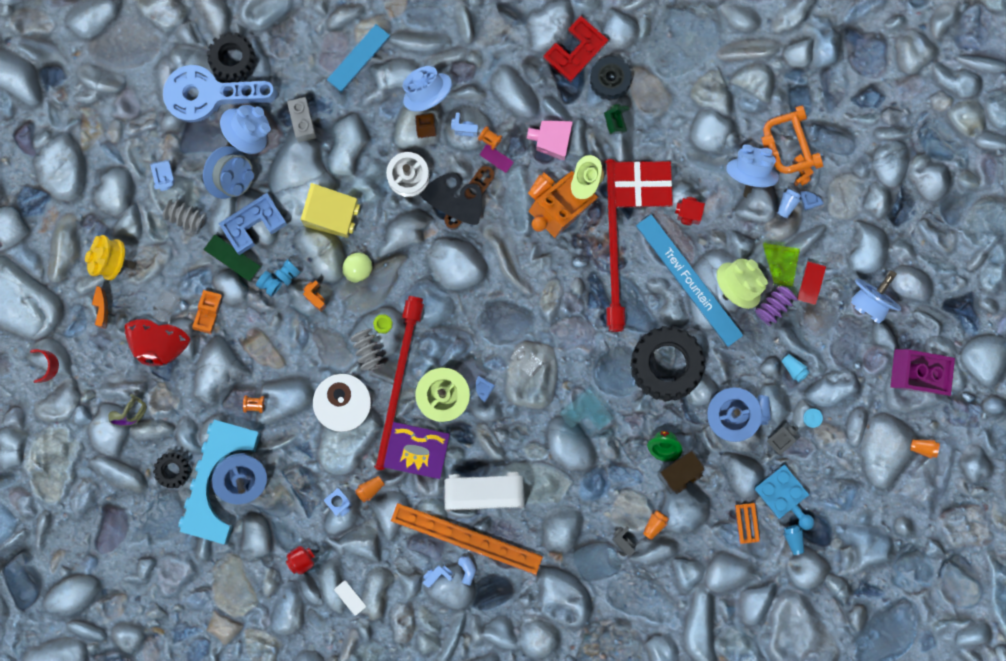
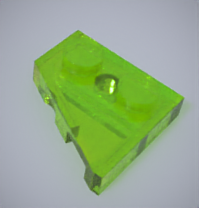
M763 243L774 284L793 287L800 249Z

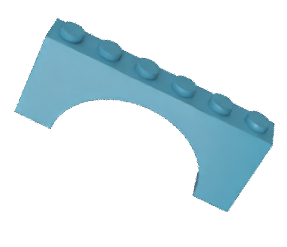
M214 419L213 423H210L208 426L207 434H209L207 442L203 443L201 450L204 454L202 460H199L197 463L196 471L198 473L196 479H193L191 482L190 490H192L190 498L187 497L184 505L186 509L185 516H181L178 527L181 528L180 532L227 545L233 526L223 522L211 506L209 497L211 478L219 463L228 456L241 451L256 452L261 433Z

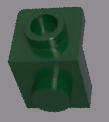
M615 104L610 107V110L604 112L609 134H623L627 132L622 113L630 110L629 106Z

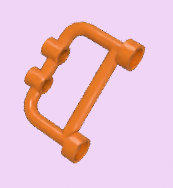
M803 105L795 107L796 111L770 119L764 125V137H761L764 148L768 147V149L772 150V155L776 159L774 166L780 173L790 174L813 166L816 169L824 167L820 153L811 155L800 121L807 120ZM792 121L805 161L784 166L781 163L773 135L771 134V128L775 125Z

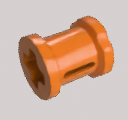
M486 126L479 135L478 140L485 142L491 146L492 150H495L503 136H498L489 130L490 127Z
M244 395L243 412L259 411V413L263 414L264 396L250 398Z

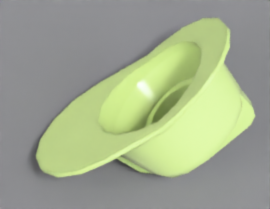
M592 155L584 156L576 165L571 183V191L578 199L591 197L603 181L604 171L597 157Z

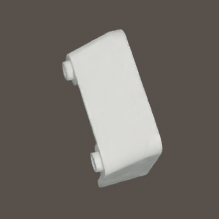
M509 472L507 476L460 478V475H448L449 479H445L446 512L463 509L513 507L524 509L523 476H519V472Z

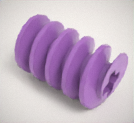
M783 285L782 287L778 286L776 288L777 292L773 291L771 297L766 298V303L760 305L762 309L757 308L755 310L757 316L770 327V321L775 324L777 323L775 316L782 317L781 310L787 312L785 305L793 306L790 301L791 299L796 302L798 301L794 293Z

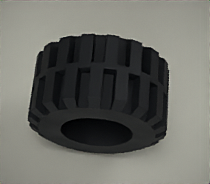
M227 32V36H224L222 33L219 35V39L215 37L213 39L214 44L210 43V51H207V61L215 76L223 82L228 81V83L233 81L241 82L240 79L247 80V75L254 73L252 69H256L255 61H257L256 53L250 41L245 36H240L236 32L234 35L231 32ZM230 50L242 52V59L238 64L234 66L222 64V58L226 52Z

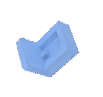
M170 160L151 163L150 166L155 182L154 188L160 189V191L171 189L175 180Z
M438 565L434 571L430 569L423 576L425 579L423 584L430 588L442 574L451 582L453 580L451 577L453 573L445 565L442 568Z

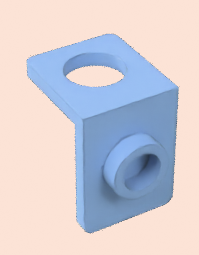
M338 488L324 499V502L334 512L336 517L340 515L344 517L351 511L349 507L353 505ZM334 496L342 498L343 503L341 506L334 507L331 501Z

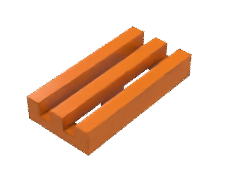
M755 503L735 505L739 543L760 542ZM742 508L744 510L747 539L745 540L743 537V529L740 514V509ZM748 508H751L754 539L751 538Z

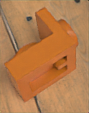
M315 280L313 283L310 282L303 289L305 291L303 296L322 312L326 308L325 299L318 292L314 294L320 286Z

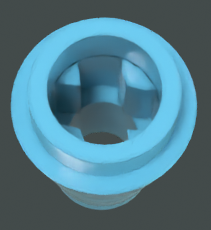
M790 354L781 361L793 380H797L798 383L810 373L806 365Z

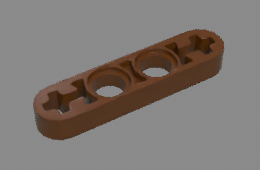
M489 166L481 167L469 182V184L477 185L480 188L482 196L494 180L493 169ZM487 171H489L490 178L486 177L484 179L483 184H485V186L483 187L480 182L476 181V179L481 181V179L483 178L482 172L486 173ZM469 188L465 191V197L473 199L476 195H472ZM446 214L444 218L445 225L450 230L458 229L463 223L456 219L457 224L449 225V218L453 217Z

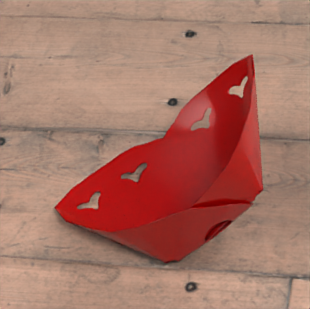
M137 319L125 324V335L134 358L137 357L136 360L141 364L150 367L164 366L174 361L187 348L191 340L182 329L169 324L158 326L153 321ZM143 325H145L146 327L149 326L150 328L145 330ZM165 330H167V331H169V332L173 331V333H171L170 335H168V333L165 332ZM179 335H181L182 338H184L185 340L180 341ZM151 359L153 363H147L145 360Z

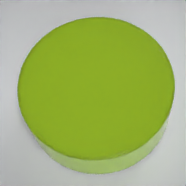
M381 314L374 319L373 326L378 333L386 334L391 331L393 323L389 316Z

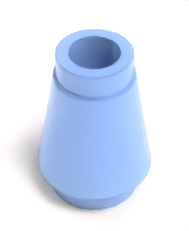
M787 189L786 193L783 192L777 214L788 218L801 201L799 200L801 195L790 189Z

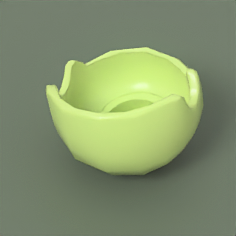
M353 253L343 263V274L347 280L354 283L365 280L373 270L372 261L364 253Z

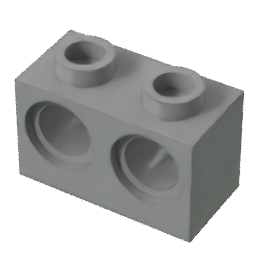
M306 97L287 101L298 143L315 139L316 134Z

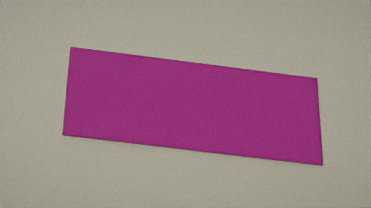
M488 144L479 154L505 173L514 163V161L496 149L492 150Z

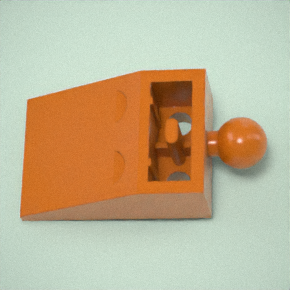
M571 171L535 200L528 211L534 217L531 223L532 228L536 232H542L546 229L555 238L574 222L598 197L593 194L587 199L576 198L571 191V183L574 172Z

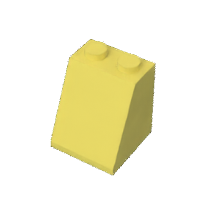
M311 183L300 220L305 227L349 238V234L354 232L355 223H353L355 215L358 216L361 205L358 204L357 198Z

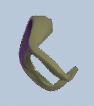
M130 394L132 399L128 402L122 414L117 411L109 412V422L118 426H131L137 423L146 412V403L137 396ZM135 401L141 403L142 406L136 416L131 419L127 418V414Z

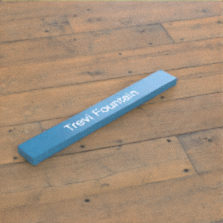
M652 214L638 223L636 228L727 348L743 337V334Z

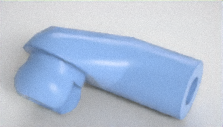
M462 556L458 560L459 566H462L465 571L462 583L471 586L476 567L472 559Z

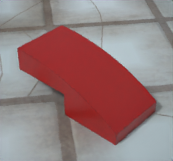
M807 261L797 296L798 300L816 305L826 270L825 265Z

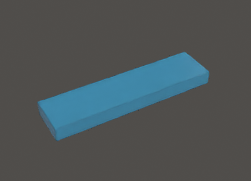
M375 24L329 76L327 81L342 93L388 41L390 35Z

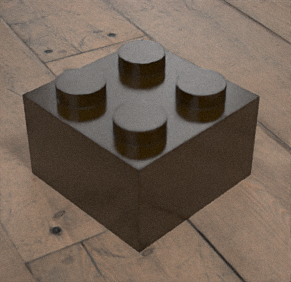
M690 451L657 476L670 494L673 492L678 494L688 487L686 485L687 482L691 481L693 484L703 477L702 472L706 469L694 452Z

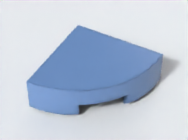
M808 191L798 193L801 195L800 199L805 211L824 204L822 199Z
M478 376L476 391L479 398L486 402L495 385Z

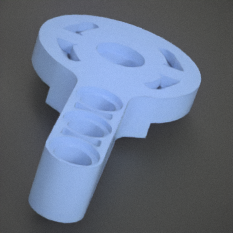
M187 65L175 70L168 77L163 89V99L167 109L176 118L185 122L202 121L213 114L214 111L217 112L222 104L269 103L277 98V90L270 82L220 83L210 71L198 65ZM193 88L198 89V97L195 100L189 101L187 99L188 91ZM248 89H252V93L249 96H245V92ZM265 89H271L268 95H263ZM229 90H234L232 96L226 97Z

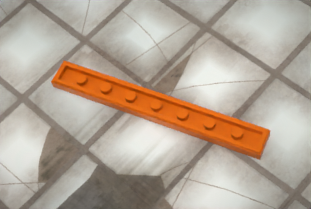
M397 503L391 518V522L535 575L543 556Z

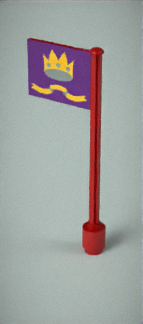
M408 296L402 319H405L406 328L376 466L374 465V468L380 471L389 468L440 479L450 434L393 422L413 328L417 322H421L424 308L422 298Z

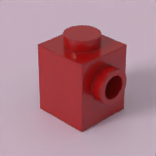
M693 197L683 198L681 203H677L675 214H678L677 220L681 221V224L688 226L692 224L699 225L705 203L697 202L698 199Z

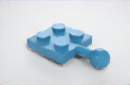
M785 465L754 488L778 520L792 510L799 519V526L803 530L813 528L814 519L810 515H805L798 507V504L808 497L809 494Z

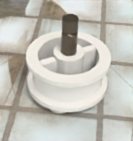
M412 152L400 153L393 157L387 166L386 174L389 185L398 195L413 197L423 192L428 185V166L418 154Z

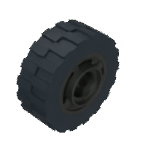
M611 56L597 61L595 66L592 67L590 75L591 88L595 91V94L602 99L610 101L622 98L631 86L632 72L629 69V65L623 59ZM611 75L614 76L616 80L608 81L606 77Z

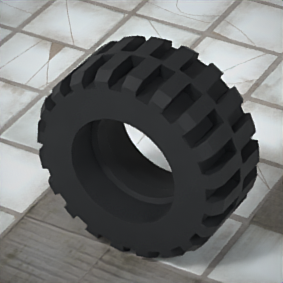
M676 326L654 328L641 337L633 350L630 365L632 377L635 379L638 388L640 387L643 393L652 396L653 399H661L663 401L679 400L689 395L702 380L706 361L705 355L702 352L703 348L701 344L697 343V338L694 335H689L685 329L680 330ZM660 347H675L685 357V371L675 381H662L655 377L650 369L651 355Z

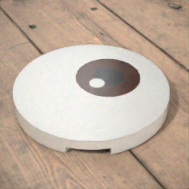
M336 374L326 378L317 387L313 397V409L317 419L328 429L337 432H347L359 427L367 418L371 408V398L366 386L358 378L348 374Z

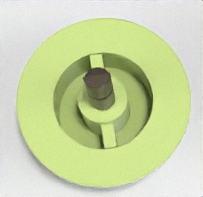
M437 368L427 372L420 379L415 396L420 411L426 417L438 422H447L456 419L465 411L469 403L470 391L466 380L461 374L449 368Z

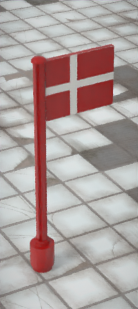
M607 159L605 161L607 166L611 304L610 307L606 308V321L609 332L624 331L626 326L625 307H621L619 303L616 207H672L671 161L616 162L614 159Z

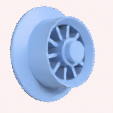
M424 66L414 70L403 82V89L406 92L404 96L405 107L414 112L433 108L435 111L439 110V103L451 90L452 81L450 77L446 74L438 73L432 66Z

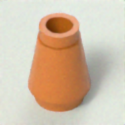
M545 172L542 175L539 174L528 194L536 200L549 190L555 182Z
M912 439L910 451L930 459L932 457L937 458L940 443L935 442L936 440Z
M377 476L359 485L355 492L360 500L365 503L370 501L385 484Z
M656 510L655 513L651 514L643 534L653 540L668 525L669 518Z

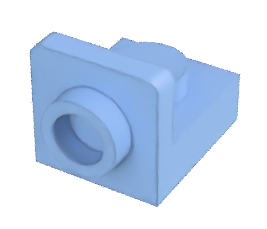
M456 113V117L452 118L451 129H454L455 135L478 137V125H474L473 122L469 121L460 124V113Z

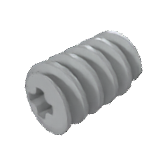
M171 199L164 209L163 219H169L171 223L176 222V225L179 227L183 225L185 230L190 228L191 233L196 231L199 233L205 223L207 213L204 212L199 216V209L193 213V206L186 210V203L179 206L178 199L174 203H172Z
M373 329L360 331L350 338L351 342H356L353 348L359 349L355 353L356 356H362L358 359V362L364 363L360 367L363 371L375 370L385 365L378 363L382 359V356H376L380 349H373L377 345V342H371L375 335L368 334Z

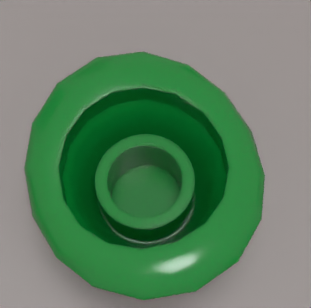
M663 430L658 432L647 444L651 455L663 462L675 461L683 452L682 445L677 440L675 434L670 431Z

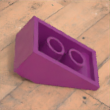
M910 349L894 350L890 388L951 396L955 358Z

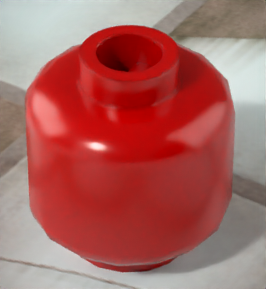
M298 546L287 554V561L285 562L293 574L302 575L314 566L313 558H315V555L310 548L305 549L303 546Z

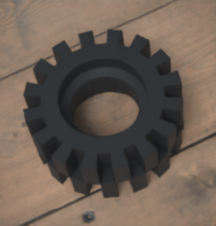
M164 454L154 464V477L164 487L179 488L189 479L190 465L179 454ZM170 463H175L179 467V473L175 478H168L165 474V468Z

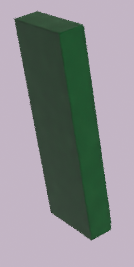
M215 234L203 249L250 283L261 269L260 265L244 254L238 255L234 247Z

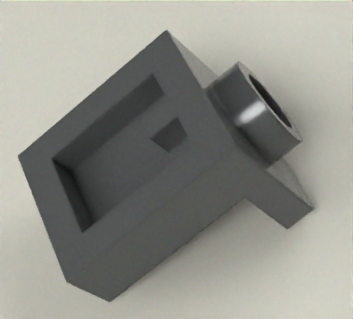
M786 423L767 442L781 455L799 439V431L792 424Z
M626 526L624 529L620 527L613 534L615 538L612 541L630 557L635 550L633 549L634 544L627 537L625 539L622 538L630 529Z

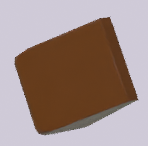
M434 113L415 115L417 137L436 136Z

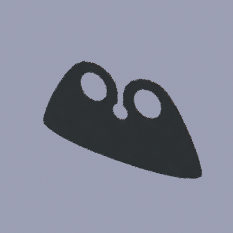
M447 173L428 183L424 191L419 194L427 203L441 212L467 224L478 225L482 210V193L477 185H465L460 191V196L456 198L453 194L460 188L461 180L456 174ZM451 177L455 178L457 181L456 186L452 189L447 188L445 181ZM469 188L476 190V196L473 199L465 197V191Z

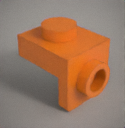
M800 154L794 158L792 163L794 165L805 161V159ZM806 168L798 171L801 177L794 182V185L798 186L801 184L804 186L812 180L810 177L814 173L813 170Z

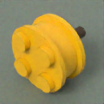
M105 235L96 236L90 250L85 255L88 273L94 277L102 275L104 279L109 281L116 278L122 266L133 269L135 262L124 259L125 246L121 240L115 239L112 241Z

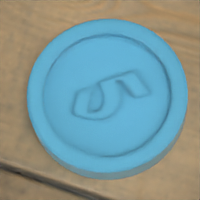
M812 408L804 413L803 421L806 426L816 428L822 423L823 416L819 410Z

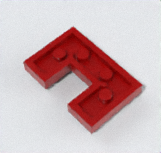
M582 16L568 29V32L581 42L576 49L569 55L555 43L543 56L544 60L570 82L579 75L609 42L603 34Z

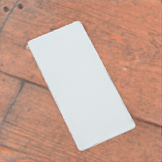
M343 581L334 589L355 616L366 607L346 581Z

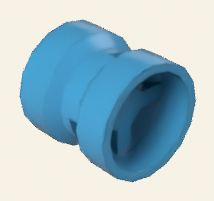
M286 260L283 263V267L277 269L274 274L286 286H289L292 283V279L301 272L290 261Z
M265 271L258 279L256 286L266 290V294L272 297L280 289L283 282L278 278L274 279L269 271Z

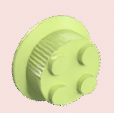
M740 258L733 263H724L718 268L716 274L719 287L724 293L722 295L723 299L726 301L730 300L737 306L746 309L754 308L759 304L761 293L768 284L758 264L752 259Z

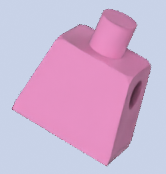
M541 121L540 130L528 129L527 139L537 141V151L565 161L572 122Z

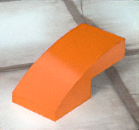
M96 286L92 302L94 307L99 308L95 325L106 329L108 322L107 297L104 289Z
M203 290L192 326L193 330L208 334L212 333L221 303V294Z

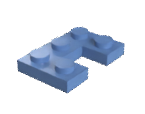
M266 193L220 222L219 225L238 255H241L255 246L246 230L263 221L272 235L286 226L287 223Z

